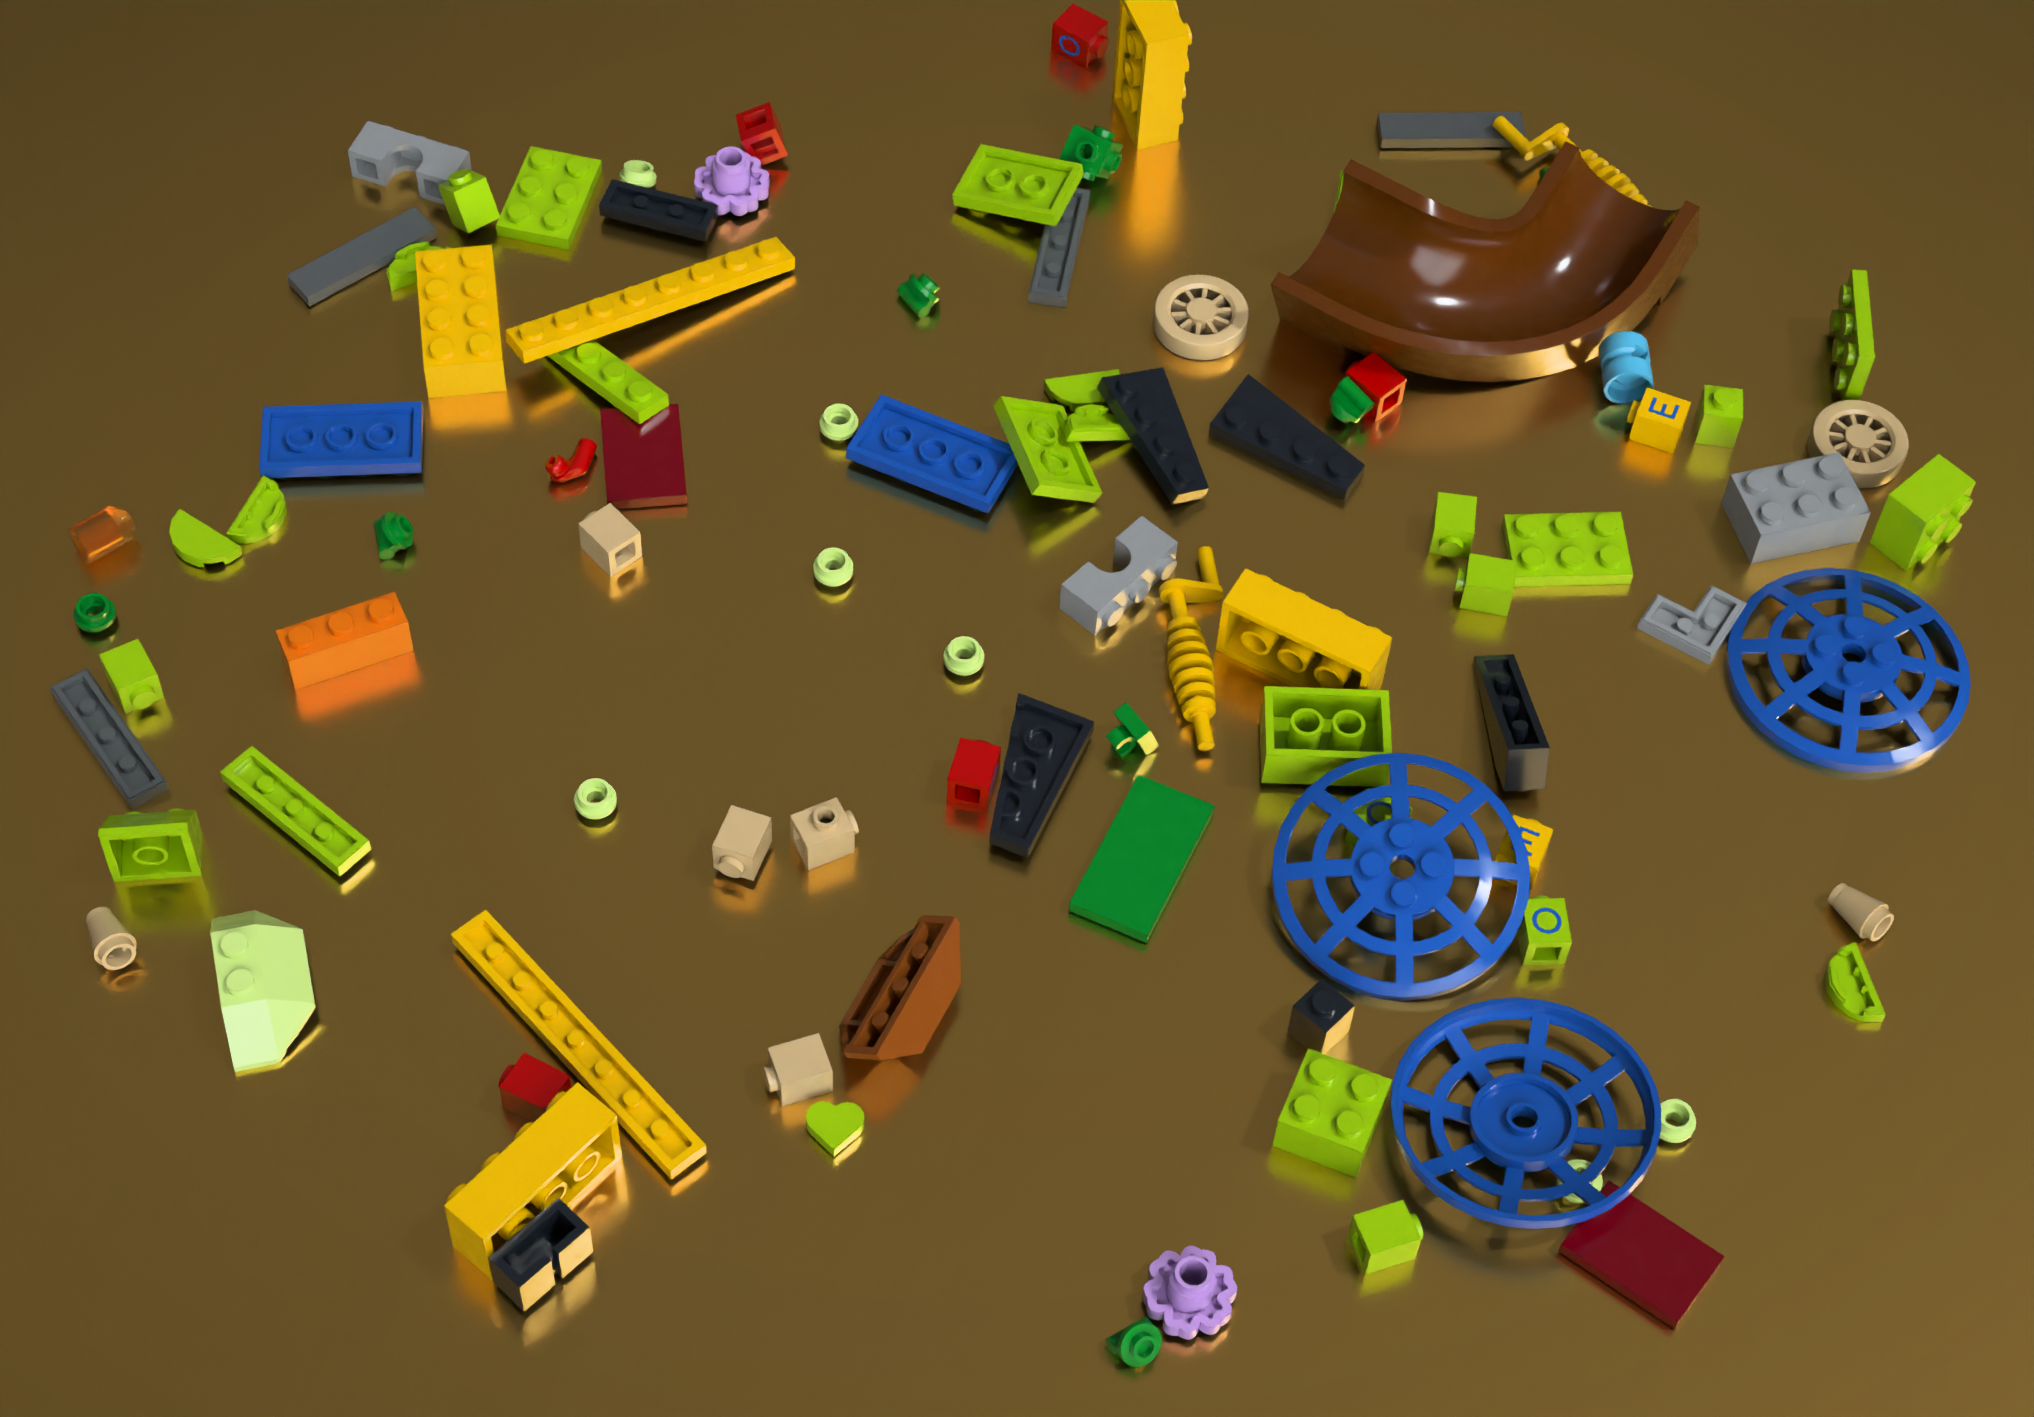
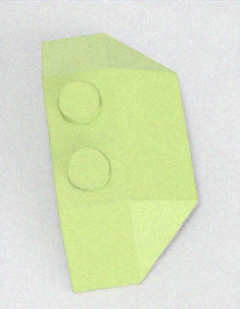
M256 910L213 918L210 934L221 1009L234 1071L238 1072L278 1064L287 1053L286 1049L298 1036L316 1008L303 929Z

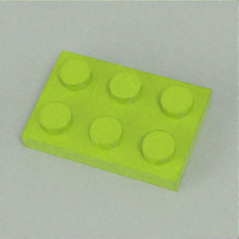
M980 144L952 194L954 206L1057 226L1084 175L1083 166L1080 163Z
M530 146L500 214L501 218L496 223L497 236L569 250L602 173V160Z
M1852 269L1847 284L1840 286L1838 295L1839 307L1838 310H1832L1829 322L1830 332H1835L1832 360L1838 361L1834 388L1835 390H1840L1841 401L1860 399L1875 359L1867 270Z
M1000 396L993 405V408L1031 495L1095 503L1102 494V491L1080 442H1066L1063 431L1068 416L1063 405Z
M1621 512L1504 514L1502 529L1508 560L1518 561L1514 587L1631 584L1633 570Z

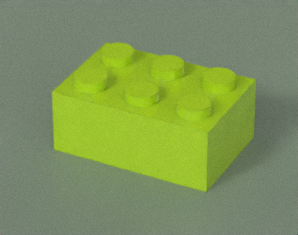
M1264 686L1260 708L1261 783L1312 785L1326 773L1347 762L1371 755L1392 753L1389 690ZM1389 764L1374 765L1353 771L1330 785L1364 787L1387 785L1390 773Z

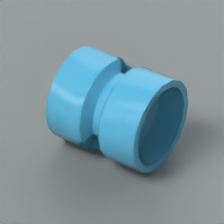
M1622 331L1613 333L1600 343L1598 352L1605 397L1611 402L1618 404H1633L1634 400L1642 401L1646 388H1654L1647 339L1633 331Z

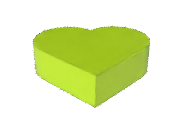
M816 1102L809 1107L806 1113L808 1132L833 1157L862 1133L865 1125L863 1110L860 1106L851 1102H843L836 1106L830 1102Z

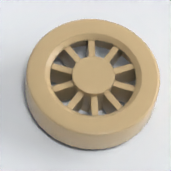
M1209 275L1183 276L1165 285L1158 293L1154 304L1153 328L1158 340L1167 349L1179 356L1194 360L1217 359L1230 354L1243 342L1247 332L1249 308L1243 294L1231 283L1221 278Z
M1861 400L1838 401L1822 409L1813 422L1807 441L1810 458L1839 452L1858 488L1878 487L1895 478L1902 468L1909 448L1907 432L1897 417L1879 405Z

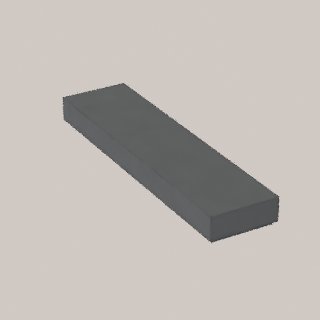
M1521 112L1378 113L1377 116L1380 148L1513 147L1492 126L1495 119L1501 115L1525 138L1526 135Z
M1076 188L1057 226L1045 224L1030 285L1028 302L1066 307L1091 190Z
M413 207L287 274L288 284L308 306H311L393 262L396 252L404 247L420 242H430L437 238L436 228L416 207Z
M87 668L49 687L53 698L131 810L169 790L163 775Z

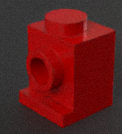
M770 102L736 114L742 145L746 153L751 155V157L760 159L761 166L788 156L780 122Z

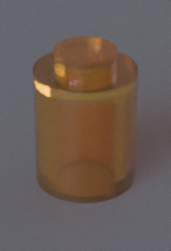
M111 505L70 527L68 532L79 554L90 564L132 541L133 536L131 532L136 528L132 518L124 508L118 511L115 506Z

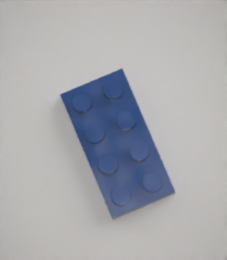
M882 394L846 448V458L987 514L1018 465L1009 443Z
M422 401L263 407L259 461L261 477L264 475L268 478L422 473L424 413Z

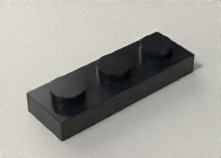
M614 179L611 180L599 204L600 216L705 242L718 217V205Z

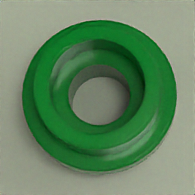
M89 593L77 601L73 616L76 625L80 629L87 632H99L112 625L116 618V610L113 602L104 595Z

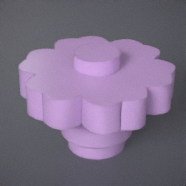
M737 147L720 149L716 155L706 158V166L695 170V195L702 198L703 202L718 205V215H724L731 211L737 216H742L747 212L757 210L758 200H764L769 196V172L761 169L760 159L751 157V155Z
M1187 1246L1181 1255L1167 1250L1160 1255L1159 1259L1150 1264L1148 1271L1149 1281L1143 1287L1142 1299L1146 1305L1148 1317L1153 1320H1163V1330L1166 1334L1191 1340L1197 1335L1199 1330L1208 1335L1215 1334L1221 1326L1230 1320L1232 1312L1231 1303L1236 1298L1237 1285L1233 1280V1272L1230 1267L1216 1265L1217 1260L1214 1252L1205 1249L1201 1250L1195 1246Z

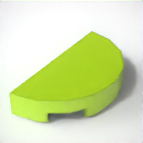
M429 242L410 244L397 251L394 261L387 268V278L391 292L417 282L415 251L444 248L430 246Z
M1119 369L1044 379V390L1050 400L1055 402L1056 399L1059 403L1070 406V411L1073 412L1075 408L1083 405L1106 406L1107 403L1098 391L1097 386L1102 377L1119 375Z
M1094 404L1075 408L1074 413L1068 417L1063 431L1066 442L1130 439L1116 417L1107 413L1108 407Z
M264 475L261 477L227 531L226 536L228 539L237 544L260 542L272 536L283 525L287 514L286 502L283 493L274 480Z
M179 509L172 518L169 534L175 553L185 562L197 567H205L204 564H214L222 561L224 564H228L243 555L240 545L182 509Z
M1856 942L1841 947L1830 960L1825 973L1824 981L1828 996L1834 1005L1849 1017L1863 1022H1883L1886 1016Z

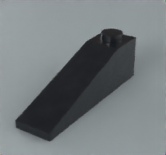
M1514 654L1474 656L1473 664L1493 758L1504 791L1514 790L1523 792L1530 789H1545L1550 747Z

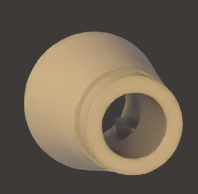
M1845 883L1837 885L1829 895L1828 903L1834 907L1862 939L1868 938L1871 941H1877L1888 931L1894 920V915L1888 911L1889 906L1886 903L1849 887Z
M97 907L91 910L86 916V923L95 961L109 970H118L126 967L136 956V939L109 908Z

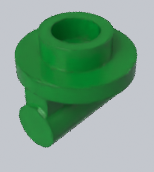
M912 273L907 282L902 283L897 288L898 295L919 318L928 315L931 307L940 300L936 293L940 287L925 273L920 277Z
M1348 376L1338 384L1337 389L1329 397L1332 405L1330 411L1344 423L1349 421L1358 423L1375 405Z
M387 512L380 519L374 521L378 554L381 559H391L395 556V552L400 549H407L412 545L413 527L405 516L394 512Z
M1147 1317L1130 1324L1106 1338V1344L1112 1354L1119 1355L1125 1363L1133 1367L1144 1366L1151 1362L1157 1356L1162 1343L1160 1331Z

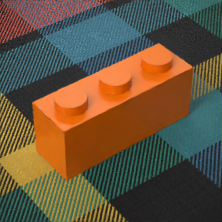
M395 591L276 630L282 660L295 690L413 651L408 620Z

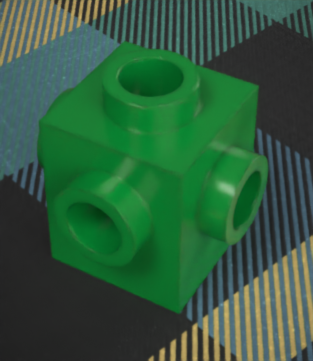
M1074 124L1059 158L1082 164L1083 178L1090 181H1094L1096 177L1109 179L1110 175L1114 174L1122 161V154L1120 152L1123 144L1113 140L1115 133L1101 126L1095 125L1092 130Z

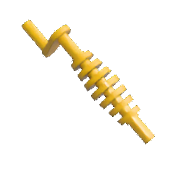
M1502 115L1496 118L1492 124L1520 153V156L1525 161L1555 148L1561 150L1566 141L1575 145L1567 137L1569 128L1562 122L1554 125L1532 141L1527 140ZM1579 149L1585 163L1599 178L1625 196L1647 205V200L1642 194H1639L1638 188L1631 183L1629 177L1624 173H1620V170L1615 166L1609 165V162L1604 158L1598 157V154L1591 149L1585 151Z
M1203 546L1197 550L1203 582L1180 578L1171 579L1161 584L1159 594L1163 602L1170 604L1173 619L1166 626L1169 677L1172 681L1178 703L1181 706L1184 719L1193 722L1198 749L1207 751L1214 747L1209 720L1216 713L1214 667L1208 648L1205 645L1203 634L1200 632L1199 623L1195 618L1188 616L1186 603L1216 602L1222 599L1224 594L1222 586L1219 584L1212 548Z

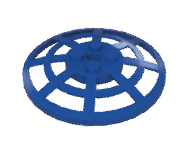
M1822 568L1785 575L1766 584L1747 600V605L1730 630L1725 652L1726 672L1732 692L1743 712L1775 744L1795 756L1819 766L1848 772L1872 773L1892 771L1913 765L1932 755L1949 740L1958 728L1969 701L1971 686L1969 664L1963 647L1950 625L1933 607L1918 595L1897 583L1873 574L1849 569ZM1835 580L1844 581L1845 589L1821 590L1798 597L1784 587L1808 581ZM1861 584L1889 593L1916 610L1906 613L1885 599L1862 592ZM1766 596H1770L1786 606L1775 618L1768 633V638L1742 639L1750 614ZM1843 599L1845 600L1846 614H1838L1826 618L1811 605L1825 600ZM1863 603L1878 607L1897 619L1882 626L1874 620L1863 617ZM1795 614H1798L1813 626L1806 640L1781 638L1785 625ZM1931 622L1941 633L1953 652L1959 672L1937 664L1932 644L1920 625ZM1910 631L1920 645L1924 660L1902 654L1895 638ZM1767 653V662L1771 674L1783 693L1766 707L1757 698L1747 680L1742 664V654ZM1853 653L1862 662H1849L1842 654ZM1781 654L1801 655L1806 676L1794 683L1784 668ZM1901 670L1924 675V681L1920 690L1910 701L1895 685ZM1937 679L1958 687L1959 690L1951 713L1942 725L1932 732L1918 711L1929 700ZM1819 688L1827 695L1843 701L1842 713L1822 706L1807 695ZM1882 696L1895 708L1894 711L1880 715H1860V703L1873 701ZM1797 705L1801 710L1816 719L1841 727L1839 749L1824 746L1801 736L1786 727L1778 718L1791 707ZM1905 721L1918 742L1910 746L1892 751L1856 752L1858 730L1883 729Z
M1389 753L1371 755L1347 762L1326 773L1307 788L1292 806L1281 826L1274 848L1272 885L1274 902L1282 925L1294 946L1312 966L1330 980L1354 992L1378 999L1410 1001L1430 999L1454 992L1475 981L1496 964L1510 947L1522 924L1524 911L1529 899L1530 868L1527 849L1518 825L1507 807L1489 787L1470 773L1446 761L1417 754ZM1389 764L1390 785H1382L1365 790L1349 798L1344 803L1324 790L1334 781L1353 771L1374 765ZM1407 764L1421 765L1443 771L1465 782L1473 790L1456 803L1449 797L1434 790L1417 785H1408ZM1391 797L1392 819L1381 821L1372 827L1353 812L1371 801ZM1409 797L1431 802L1446 810L1447 813L1433 826L1410 819ZM1312 802L1330 815L1317 836L1312 861L1286 864L1287 848L1293 829L1303 811ZM1485 802H1488L1495 809L1507 828L1515 850L1517 864L1491 860V853L1485 836L1476 821L1470 816ZM1340 824L1359 839L1353 849L1351 859L1325 860L1329 841ZM1460 824L1466 829L1472 839L1478 860L1453 858L1445 838ZM1405 860L1413 866L1414 873L1409 878L1399 879L1391 873L1390 865L1394 861ZM1350 876L1353 890L1358 899L1343 914L1330 895L1326 877ZM1454 876L1479 877L1475 898L1465 914L1447 897ZM1312 879L1318 903L1328 920L1333 924L1316 943L1305 933L1294 913L1288 896L1286 881ZM1492 879L1517 881V894L1511 915L1501 934L1492 944L1474 924L1487 904L1492 887ZM1435 910L1452 926L1435 937L1413 941V920L1423 918ZM1372 911L1378 916L1395 921V941L1374 937L1356 926ZM1347 937L1367 950L1388 956H1396V982L1380 981L1359 975L1339 965L1329 955ZM1461 937L1479 955L1471 964L1450 975L1430 981L1413 982V956L1439 951L1456 942Z
M1527 998L1492 999L1470 1004L1444 1015L1426 1027L1410 1044L1398 1064L1392 1082L1390 1115L1393 1134L1402 1156L1414 1174L1435 1195L1454 1208L1478 1219L1508 1227L1528 1229L1563 1227L1589 1220L1610 1210L1628 1197L1644 1179L1654 1160L1661 1133V1106L1657 1087L1647 1066L1633 1047L1613 1029L1594 1017L1569 1006L1545 1000ZM1514 1019L1532 1021L1528 1044H1500L1475 1052L1462 1030L1468 1027L1491 1021ZM1549 1024L1564 1027L1586 1037L1603 1048L1612 1058L1594 1072H1591L1586 1066L1572 1057L1554 1049L1546 1048ZM1446 1039L1460 1061L1455 1063L1443 1075L1435 1088L1433 1096L1408 1087L1410 1078L1420 1061L1437 1044ZM1503 1059H1525L1523 1073H1510L1496 1078L1492 1076L1485 1064ZM1543 1062L1564 1070L1579 1082L1565 1091L1558 1084L1541 1076ZM1624 1071L1633 1081L1641 1098L1646 1120L1645 1129L1618 1130L1615 1106L1604 1086ZM1468 1073L1480 1088L1472 1101L1471 1107L1446 1101L1453 1087ZM1593 1096L1600 1109L1604 1129L1578 1127V1114L1575 1106ZM1404 1103L1430 1113L1431 1134L1441 1155L1440 1157L1420 1163L1412 1151L1406 1136L1403 1118ZM1517 1116L1529 1117L1534 1121L1535 1125L1529 1128H1521L1515 1125L1512 1119ZM1443 1117L1469 1124L1473 1143L1453 1151L1445 1135ZM1574 1144L1601 1146L1594 1161L1581 1174H1578L1564 1160ZM1615 1147H1643L1641 1157L1631 1176L1619 1189L1608 1197L1604 1196L1590 1184L1606 1168ZM1486 1157L1493 1163L1506 1168L1503 1186L1482 1178L1470 1170L1467 1165ZM1547 1168L1563 1183L1546 1189H1521L1524 1172L1540 1171ZM1454 1171L1473 1187L1490 1195L1500 1197L1499 1211L1481 1206L1459 1196L1440 1183L1435 1177ZM1572 1193L1588 1205L1585 1208L1561 1214L1536 1216L1517 1214L1519 1201H1549L1568 1196Z

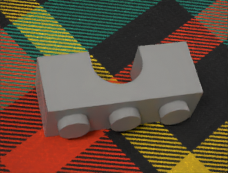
M371 121L366 122L348 149L352 177L386 187L394 175L403 171L416 172L420 198L443 205L445 203L438 185L449 180L448 177L453 172L462 169L472 170L470 153L467 150Z
M1140 516L1115 538L1113 563L1122 570L1112 573L1105 572L1088 561L1061 584L1059 609L1096 636L1106 626L1111 627L1116 624L1124 610L1133 602H1141L1160 579L1165 580L1173 573L1177 566L1176 553L1178 542L1145 517Z

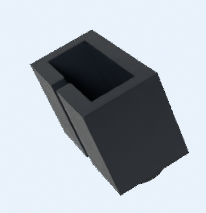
M558 1197L488 1257L493 1282L525 1312L555 1285V1273L563 1279L593 1252L590 1227Z

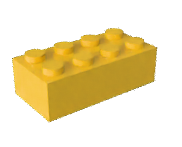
M1120 0L1112 102L1137 150L1178 141L1179 125L1183 124L1181 106L1182 99L1186 97L1184 78L1185 72L1189 71L1187 51L1188 45L1192 44V34L1189 25L1182 22L1175 0Z
M492 245L415 251L423 366L428 398L507 391Z
M1245 568L1222 603L1216 650L1292 687L1379 690L1383 683L1392 637L1384 634L1376 627L1367 626L1348 617L1338 609H1331L1316 602L1302 592H1295L1280 585L1266 575L1257 574Z
M578 1082L567 1092L563 1091L557 1094L549 1103L545 1113L534 1123L528 1122L523 1125L516 1133L514 1141L501 1153L496 1152L484 1162L480 1172L468 1184H460L451 1192L444 1205L453 1247L488 1278L493 1280L489 1256L558 1197L570 1207L622 1158L617 1115Z

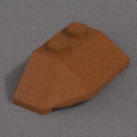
M922 915L914 923V929L898 938L878 958L839 1025L843 1044L842 1051L847 1058L881 1061L923 1053L961 986L960 922L956 917Z

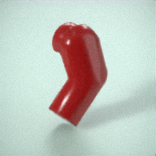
M581 438L571 458L565 460L561 455H557L556 458L554 456L550 457L545 465L546 471L550 474V479L555 482L564 483L585 475L597 449L596 443L588 438Z

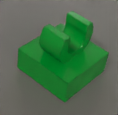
M1127 702L1113 712L1120 726L1111 730L1106 735V738L1121 758L1130 753L1136 744L1146 756L1159 747L1151 730Z

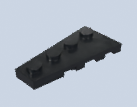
M1164 368L1102 377L1097 386L1098 391L1170 502L1178 504L1203 499L1209 490V486Z
M1249 374L1210 423L1209 434L1343 500L1347 498L1363 476L1365 464Z
M1018 693L1000 789L990 830V844L1026 858L1029 857L1094 731V721Z

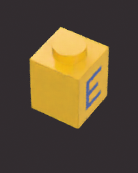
M1647 387L1642 401L1634 400L1626 422L1633 424L1629 439L1673 454L1682 433L1691 402Z
M1513 814V819L1519 827L1527 849L1530 868L1529 890L1531 891L1546 855L1554 829L1542 825L1537 820L1525 819ZM1507 830L1495 861L1517 864L1515 850ZM1503 880L1517 886V881Z

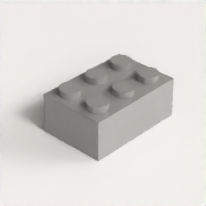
M1839 452L1730 474L1721 501V505L1750 564L1858 542L1861 539L1871 513Z

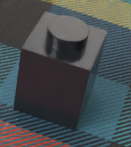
M1321 979L1293 1005L1287 1032L1305 1047L1326 1054L1349 1032L1355 1005Z

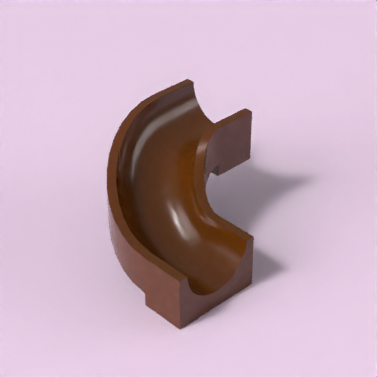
M1567 141L1525 206L1515 215L1503 219L1480 218L1454 210L1351 159L1343 171V185L1335 212L1317 247L1307 261L1291 276L1288 277L1278 272L1271 283V288L1280 321L1343 354L1346 353L1348 348L1364 356L1374 352L1391 366L1428 376L1453 380L1499 382L1542 377L1576 367L1599 356L1598 349L1600 343L1606 337L1613 333L1632 331L1646 317L1655 303L1661 305L1698 245L1700 207L1687 200L1678 210H1662L1639 203L1618 192L1599 178L1583 160L1579 147Z

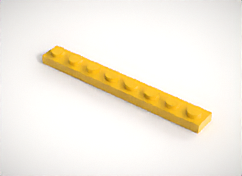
M773 237L506 329V342L525 364L794 270L795 257L777 237Z
M484 910L451 933L452 943L582 1084L617 1115L618 1123L670 1179H673L707 1153L706 1144L487 910Z

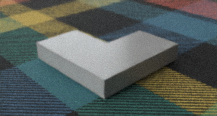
M1712 585L1694 612L1657 594L1640 619L1637 629L1710 665L1747 603Z

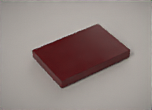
M669 404L668 407L640 425L618 408L600 409L607 504L611 503L616 509L687 504L678 404Z
M1608 1180L1600 1192L1608 1197L1620 1187ZM1631 1194L1610 1210L1589 1220L1576 1223L1558 1250L1674 1329L1725 1257Z

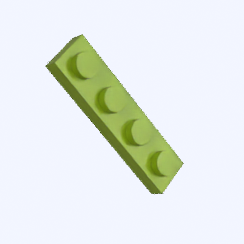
M595 340L548 355L549 358L639 425L669 406L668 394Z
M253 746L249 747L220 771L223 782L339 877L371 850L370 841Z

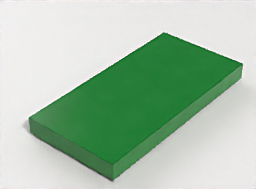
M1138 775L1071 898L1068 911L1147 943L1214 814L1215 805Z

